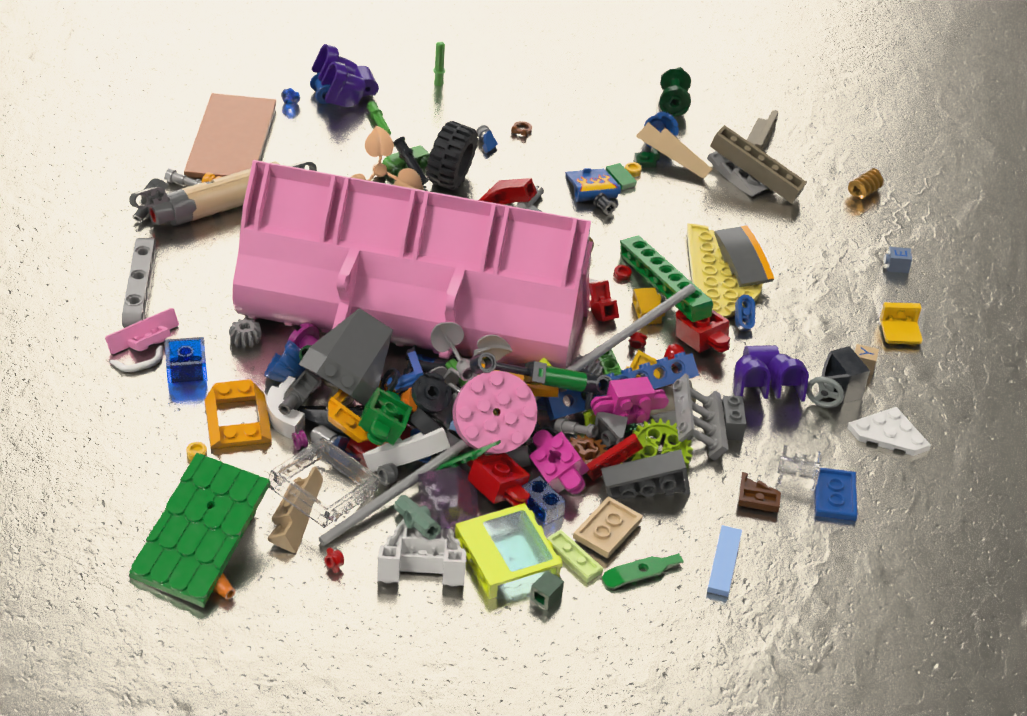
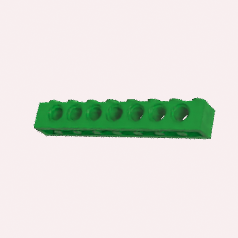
M640 235L620 240V256L667 299L687 285H694L691 280L684 276L682 272L675 268L673 264L666 260ZM694 285L696 289L694 293L675 305L692 322L711 317L713 308L712 299L696 285Z

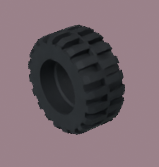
M448 121L442 126L433 143L426 167V176L431 183L450 190H455L461 186L469 172L477 149L478 133L474 128L456 121Z

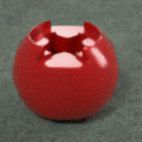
M678 344L668 345L664 357H668V360L674 359L675 354L685 352L684 348Z

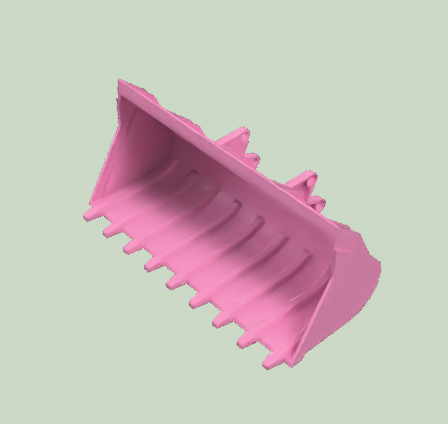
M253 160L242 211L238 256L232 288L233 306L237 314L246 315L251 319L262 318L283 322L288 326H300L303 323L309 322L325 333L330 332L360 308L393 329L390 343L396 344L399 347H413L416 345L417 348L433 351V353L439 354V357L448 359L452 355L453 350L450 348L446 352L437 351L431 343V332L437 324L453 322L460 325L464 331L462 342L454 345L458 353L461 354V357L472 358L474 350L478 349L477 342L480 338L486 335H497L506 340L512 349L511 353L506 354L497 361L499 363L525 367V363L539 362L546 358L553 367L566 369L572 361L583 317L588 316L590 309L589 269L593 242L589 241L591 221Z

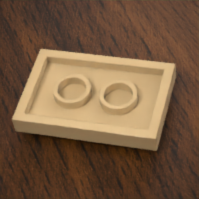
M608 496L574 531L573 539L609 558L642 522L643 515Z

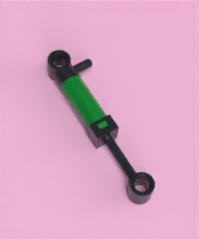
M489 352L473 356L469 363L471 371L477 375L498 370L524 375V382L526 384L546 385L586 393V410H592L590 403L594 396L607 394L609 383L612 381L607 375L599 376L547 366V363L536 361L525 363V367L496 362L495 356ZM481 359L485 362L484 368L481 365Z

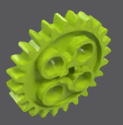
M660 418L659 422L656 423L654 419H651L650 424L644 421L643 427L637 425L636 431H632V434L635 433L643 449L630 458H632V461L651 457L644 453L656 456L662 435H666L661 454L681 450L686 468H688L689 461L692 459V440H688L687 437L683 442H680L676 428L677 423L671 426L670 420L663 423Z

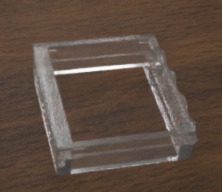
M322 437L273 468L268 479H270L271 484L269 489L325 528L333 522L336 523L342 515L349 514L352 508L357 505L360 506L369 496L372 497L379 488L377 485L380 477ZM321 458L359 484V486L330 506L325 505L291 480L292 477Z

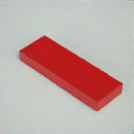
M635 433L586 464L590 469L587 471V474L592 481L602 476L601 468L618 465L643 449Z

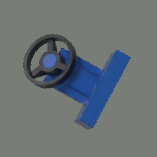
M415 351L408 353L414 371L400 376L399 370L390 368L382 377L380 389L384 390L386 382L388 389L385 392H392L395 389L396 393L411 388L414 381L424 375ZM395 371V374L388 378V376Z

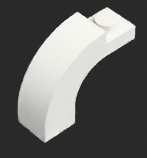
M288 376L279 385V388L271 386L267 395L269 422L278 433L292 439V433L296 432L298 434L300 430H304L305 413L292 409L288 415H284L278 409V406L284 401L285 393L296 381V378Z

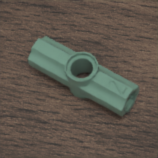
M407 495L399 496L397 501L394 502V509L403 516L407 528L415 527L428 540L435 539L441 532V526L431 518L427 506L419 507Z

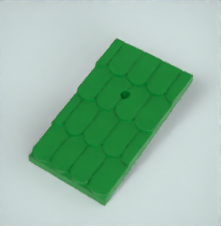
M196 453L180 478V483L166 503L165 510L146 538V543L132 563L129 577L204 607L250 521L256 515V510L271 485L270 479Z

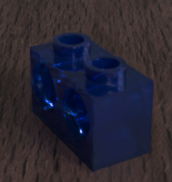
M540 476L521 486L530 494L526 506L529 510L533 511L534 516L544 526L564 516L566 501Z

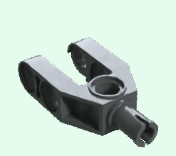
M306 369L285 393L284 401L278 406L279 411L284 415H288L293 408L296 410L300 408L316 391L323 378L314 375Z

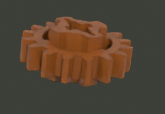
M585 434L584 438H581L580 435H577V439L570 438V443L586 464L607 451V446L602 445V440L596 441L595 437L588 438Z

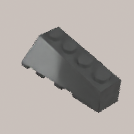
M681 450L601 468L607 496L612 499L635 498L636 495L653 497L656 493H665L666 496L674 495V492H683L684 495L691 494L687 468Z

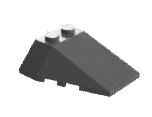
M359 308L313 344L299 365L314 375L317 374L365 407L372 394L379 387L393 329Z

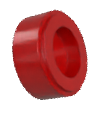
M625 265L616 266L613 272V276L621 281L630 279L632 274L631 269Z

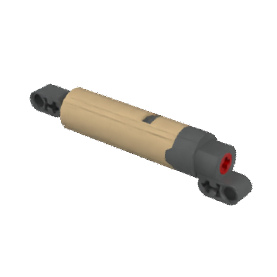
M301 161L288 165L305 169V166L308 165L309 170L317 171L316 164L311 161ZM251 169L166 193L160 187L147 188L132 193L129 197V203L134 208H148L153 224L159 225L170 221L173 226H178L214 215L218 212L243 206ZM156 192L159 193L156 198H149V196L156 195ZM138 196H141L143 199L140 205L136 202Z

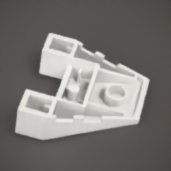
M403 519L394 529V534L387 537L385 545L381 544L379 547L377 581H383L384 583L399 582L400 571L443 574L444 585L452 587L464 586L466 551L461 549L459 540L454 538V532L446 520H435L441 526V532L435 539L428 540L415 527L407 528Z

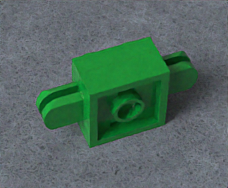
M377 387L365 405L358 426L368 432L367 438L372 443L382 445L388 442L394 445L406 428L413 407L402 402L396 393L391 391L385 392Z

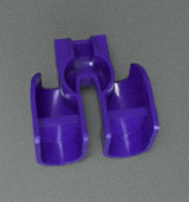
M329 44L321 46L311 70L313 73H320L318 79L321 81V86L331 85L325 97L327 103L352 107L359 103L362 96H376L379 91V85L369 67L357 65L352 60L339 56V50L336 46Z
M777 345L745 346L743 356L737 360L734 366L732 389L735 396H743L744 387H759L764 399H768L770 381L772 380L771 387L777 399L781 397L782 386H794L801 402H805L809 373L804 363L799 359H794L786 354H780Z

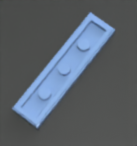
M721 526L707 592L728 597L742 534L741 529Z

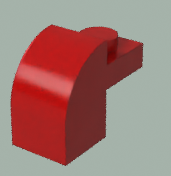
M609 280L589 283L591 295L590 309L595 318L602 322L619 318L617 300L611 298Z

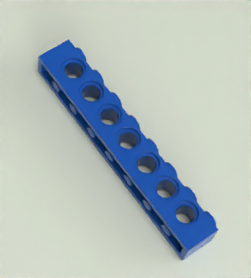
M685 352L675 354V358L668 360V357L656 360L657 364L650 365V362L638 365L639 369L633 371L631 367L621 370L620 375L615 376L614 373H610L607 376L612 381L636 378V375L648 377L653 389L674 384L685 373L690 379L699 376L693 353L686 355ZM672 364L677 366V374L672 371ZM655 369L660 372L659 379L654 376ZM559 390L558 397L543 398L550 421L586 410L585 400L581 397L582 392L573 390L560 392ZM564 396L570 399L571 403L569 406L563 403Z

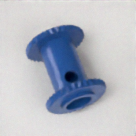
M317 73L311 78L310 87L316 91L315 97L319 103L328 104L324 96L327 95L331 85L321 86V81L318 79L320 73Z

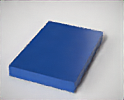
M815 467V516L856 521V472Z

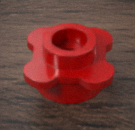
M636 332L630 336L628 342L631 347L641 349L647 344L645 340L648 337L640 332Z
M328 548L324 562L328 568H332L334 573H338L340 571L339 567L344 565L345 559L341 551Z

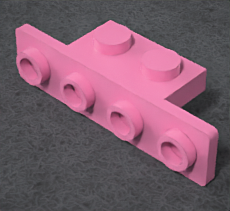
M169 308L105 336V340L111 354L129 347L137 351H143L153 343L157 344L165 341V338L171 336L170 329L178 326L179 322L174 308Z

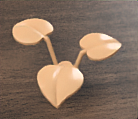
M375 126L365 140V150L371 157L379 156L378 163L373 165V173L368 181H371L375 175L378 177L387 175L396 180L393 185L424 190L419 174L411 168L402 169L398 173V177L387 172V167L381 163L382 156H390L392 154L394 143L391 136L383 128ZM361 173L351 176V178L366 180V177Z

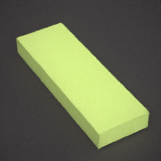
M562 530L546 538L551 541L556 555H559L561 560L586 583L603 573V567Z

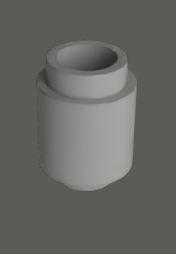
M320 425L312 430L310 437L313 444L326 452H331V445L338 437V434Z

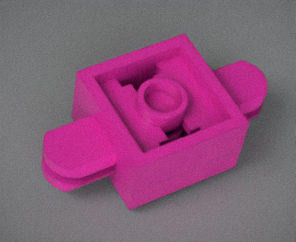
M648 377L610 381L607 395L595 397L590 404L595 416L597 412H606L628 417L627 424H634L644 421L648 422L651 410L664 409L668 405L669 399L663 389H653Z
M546 430L538 431L533 436V443L537 450L529 455L533 463L556 494L563 489H566L571 494L580 493L585 487V482L581 476L590 470L562 431L554 437Z

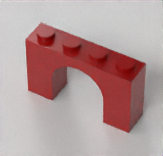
M532 178L498 180L479 201L501 205L529 202L537 194V190Z

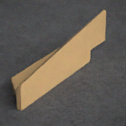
M648 122L636 135L638 139L701 178H705L713 170L666 128L660 133Z
M317 466L311 468L312 470L306 478L297 477L292 481L271 518L274 525L277 526L268 536V541L292 553H297L323 483V477Z

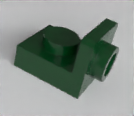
M651 147V152H634L635 163L641 165L642 168H656V163L660 159V153L655 148Z

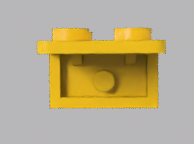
M884 302L879 319L887 343H922L923 339L918 325L921 312L920 303Z

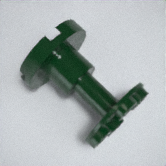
M682 67L669 69L661 74L660 86L663 91L660 94L659 107L662 112L673 114L675 117L687 113L691 105V95L688 90L691 87L692 79L689 73L684 71Z

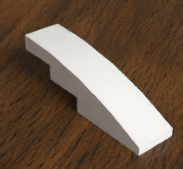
M441 427L425 435L420 432L404 440L398 438L394 445L386 443L363 453V457L368 471L375 472L379 466L393 463L396 466H400L431 456L450 448V444L445 430Z

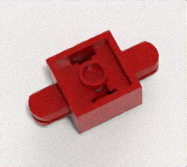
M678 310L676 311V337L699 353L711 347L717 352H725L730 348L729 320L712 310L711 317L692 322Z
M506 453L490 456L483 454L467 462V465L471 468L467 480L493 504L507 500L513 506L523 503L527 505L530 494L525 489L530 474Z

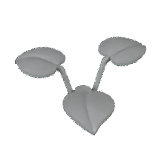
M453 322L437 324L431 332L433 347L439 352H446L452 348L458 359L457 370L452 367L447 370V368L440 366L430 371L441 375L447 385L449 383L456 385L459 378L463 381H469L476 376L470 369V360L462 359L454 346L462 342L464 331L460 325ZM486 335L478 340V349L474 350L473 356L489 352L495 356L497 362L506 354L511 353L512 349L502 337Z

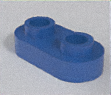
M742 295L735 302V323L741 331H749L755 325V301L749 295Z

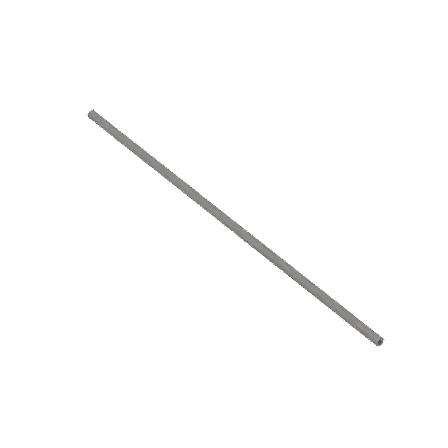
M687 285L566 369L579 372L696 291L694 285ZM534 396V397H535V400H538L539 398H541V397H539V396ZM460 440L319 536V542L323 546L327 545L469 446L463 440Z

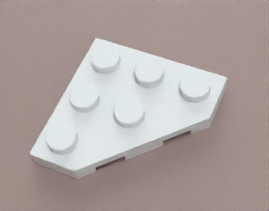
M897 407L848 423V430L860 442L878 443L879 447L893 451L894 448L906 451L905 454L912 456L929 451L931 446Z

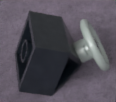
M850 346L830 351L824 363L821 377L813 378L808 382L806 394L814 404L823 408H833L840 403L845 404L862 399L870 370ZM817 383L820 390L814 396L812 386ZM823 397L836 399L833 402L820 401Z

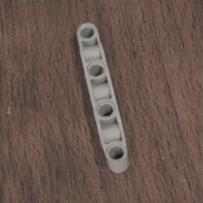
M136 238L122 310V327H128L144 320L156 253L155 238Z

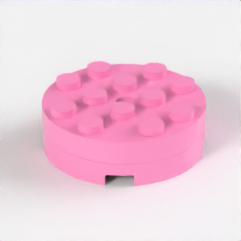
M503 371L482 373L469 380L460 389L453 405L454 426L460 438L469 447L478 449L501 440L500 444L493 446L485 454H500L518 448L530 437L537 421V403L531 389L519 377ZM493 410L497 412L496 416L493 414Z

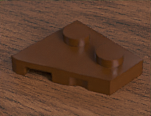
M742 472L738 506L779 512L781 492L768 487L760 480L756 483L747 478V473Z

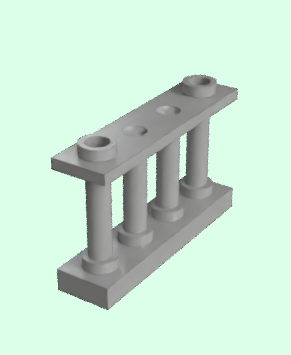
M685 373L673 384L678 440L683 442L689 436L694 437L708 445L709 458L717 460L728 450L721 393L715 390L709 396L701 394L690 387L689 376ZM691 397L700 401L703 407L691 401ZM693 411L702 415L705 421L694 416ZM694 425L705 430L706 435L696 430Z

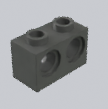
M723 395L722 405L727 440L743 441L746 428L743 396Z

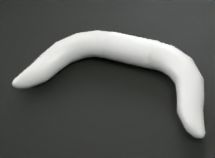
M159 346L156 349L155 357L133 365H126L118 360H110L109 362L124 372L144 370L155 366L161 361L163 346Z

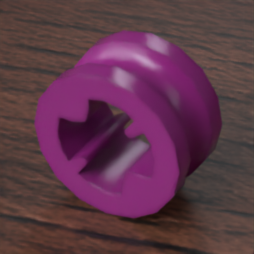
M300 430L298 434L296 432L292 433L293 444L297 450H300L301 447H308V440L303 430Z

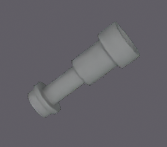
M168 168L164 175V180L169 183L175 182L180 185L193 186L202 182L200 179L193 180L187 178L186 175L178 173L171 168Z
M558 418L554 426L556 431H562L564 435L567 433L586 434L588 438H592L598 434V427L594 424L583 426L565 418Z

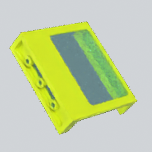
M525 503L455 524V539L459 540L461 549H465L466 559L488 599L497 597L499 585L546 570H551L554 575L560 577V570L563 566L561 557L556 555L551 541L546 539L542 526L537 524L533 511L529 510Z

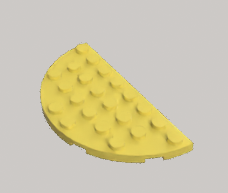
M687 223L693 284L712 299V310L724 318L735 316L736 300L742 295H749L756 301L763 284L739 287L736 276L731 274L728 262L724 263L714 231L709 230L708 226Z

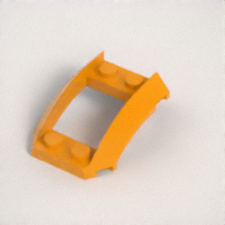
M251 379L214 383L205 398L210 448L272 442L264 392ZM256 400L259 422L219 426L216 404Z
M386 384L384 385V391L388 389ZM339 390L328 401V421L357 443L369 440L367 438L368 432L358 426L360 417L343 405L349 395Z

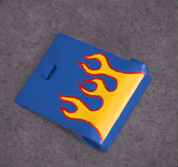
M583 168V170L565 172L567 178L574 185L576 202L594 200L600 193H604L608 199L618 198V195L621 193L620 185L604 168Z

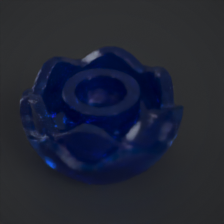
M284 88L281 92L282 101L288 105H295L301 99L300 93L295 92L292 88Z

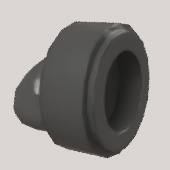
M389 463L378 467V479L383 485H390L397 480L398 469L395 464Z

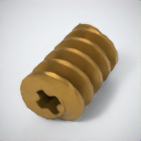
M872 168L858 178H855L848 184L849 193L859 199H864L881 188L884 180L880 171Z

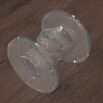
M783 445L777 468V484L781 485L783 474L796 476L798 472L799 477L811 479L810 490L814 491L820 474L821 452L817 451L815 461L808 460L807 455L795 453V457L787 456L788 445Z

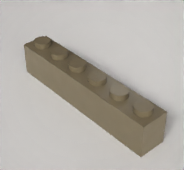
M723 125L715 134L709 146L791 204L798 198L807 184V181L726 125Z

